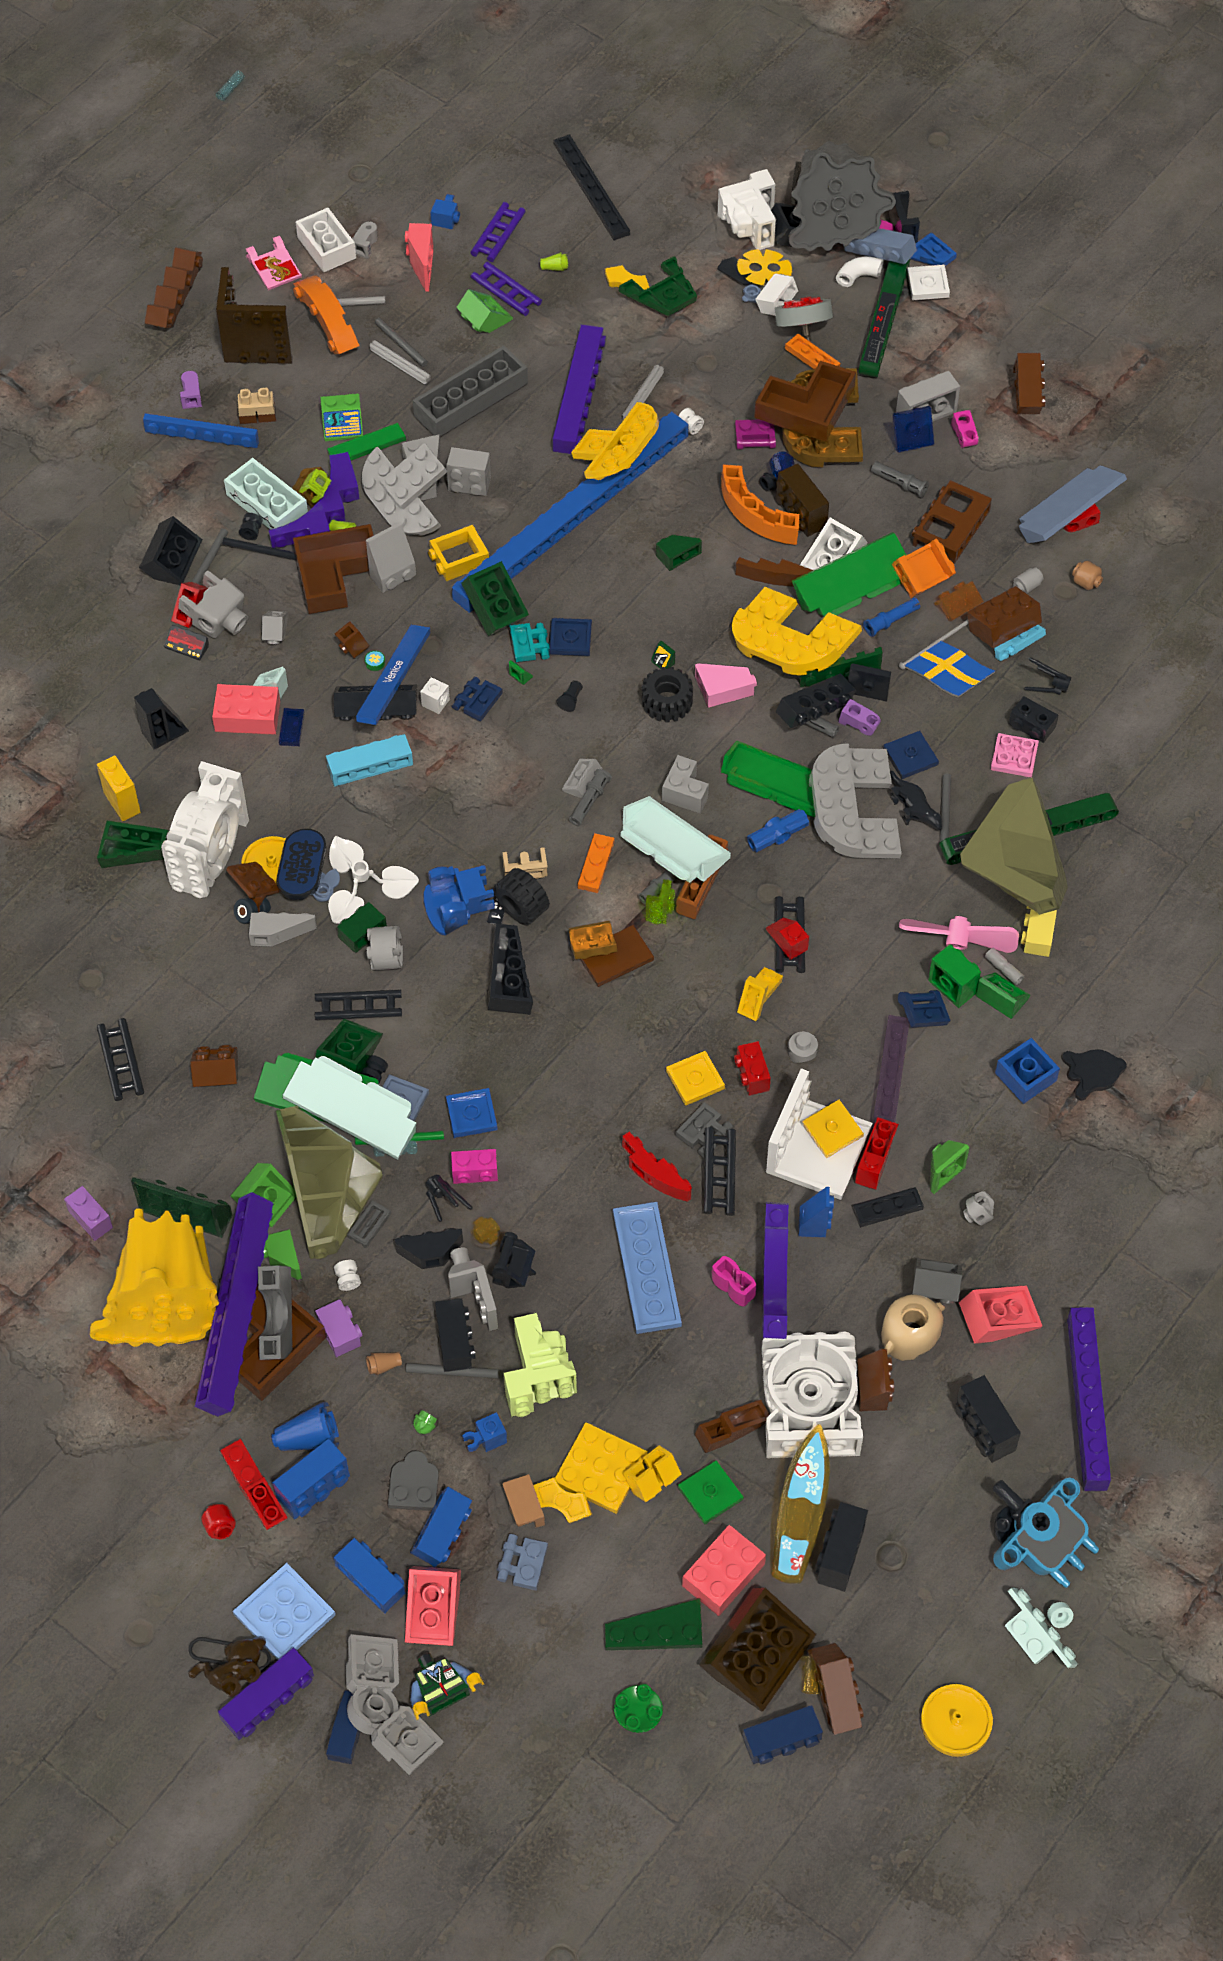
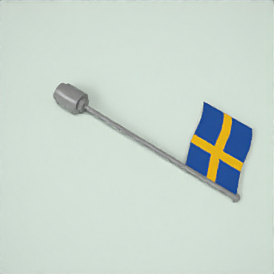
M1029 568L1014 578L1013 587L1017 586L1028 594L1041 585L1044 579L1038 568ZM968 620L904 663H899L900 669L906 668L923 676L944 692L955 697H960L995 673V670L979 664L961 650L942 642L969 624Z

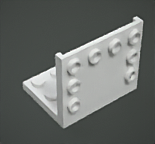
M800 1069L769 1140L766 1173L820 1192L825 1187H830V1195H834V1198L841 1200L871 1131L872 1123L852 1116L864 1133V1136L826 1159L802 1125L803 1120L826 1106L808 1100L811 1081L808 1080L809 1071Z

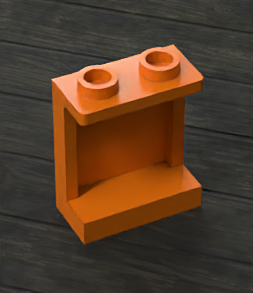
M938 539L906 556L898 558L892 563L910 598L940 584L956 573L953 562L948 559L945 548Z

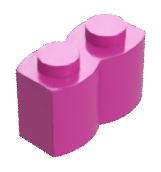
M722 1256L712 1266V1281L719 1289L728 1292L730 1298L736 1304L745 1307L755 1297V1280L748 1273L741 1271L736 1262L731 1258Z

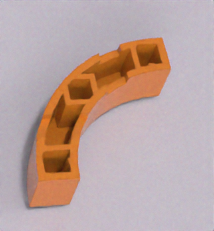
M311 276L293 283L295 286L293 291L296 298L304 302L309 307L311 314L316 316L329 340L327 344L331 352L341 354L359 346L351 324L346 325L342 316L345 314L343 308L326 283L321 284V278Z
M723 465L721 489L724 500L733 515L747 528L765 538L785 544L797 545L799 514L788 513L778 509L774 511L764 506V502L748 491L742 466Z

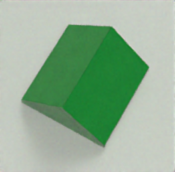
M996 972L980 978L976 997L1010 1019L1016 1015L1031 996Z

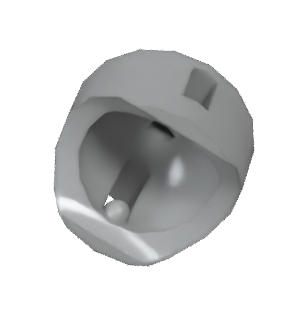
M804 1031L792 1035L788 1044V1055L793 1062H806L817 1056L818 1042L814 1035Z
M982 1191L966 1200L967 1208L963 1213L968 1222L972 1223L975 1221L978 1225L982 1226L993 1220L994 1201L988 1193Z

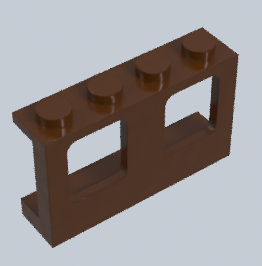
M950 480L946 487L943 486L941 488L938 499H934L931 503L930 511L924 513L921 524L914 528L912 532V537H914L913 546L916 547L920 541L929 544L933 540L938 539L944 546L945 552L949 554L948 559L955 564L989 514L992 498ZM952 491L973 500L965 512H959L945 505L952 495ZM935 518L955 526L947 539H942L927 532Z

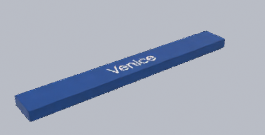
M410 625L356 715L357 722L377 725L430 635V627Z

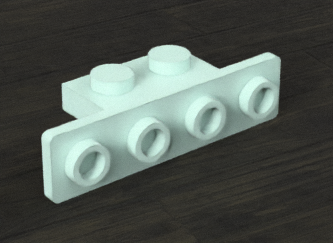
M1011 1588L1008 1590L1022 1611L1011 1619L1005 1627L1034 1664L1041 1662L1054 1650L1068 1668H1075L1078 1663L1075 1661L1076 1656L1068 1646L1064 1647L1059 1639L1061 1637L1053 1627L1049 1628L1044 1620L1046 1618L1038 1608L1034 1609L1029 1601L1031 1599L1023 1589Z

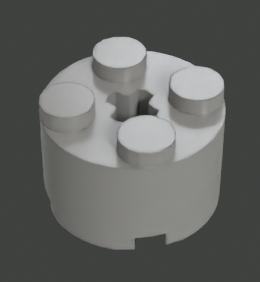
M399 926L368 928L367 937L371 946L367 947V957L371 959V969L401 968L403 966V945L400 943L402 936Z

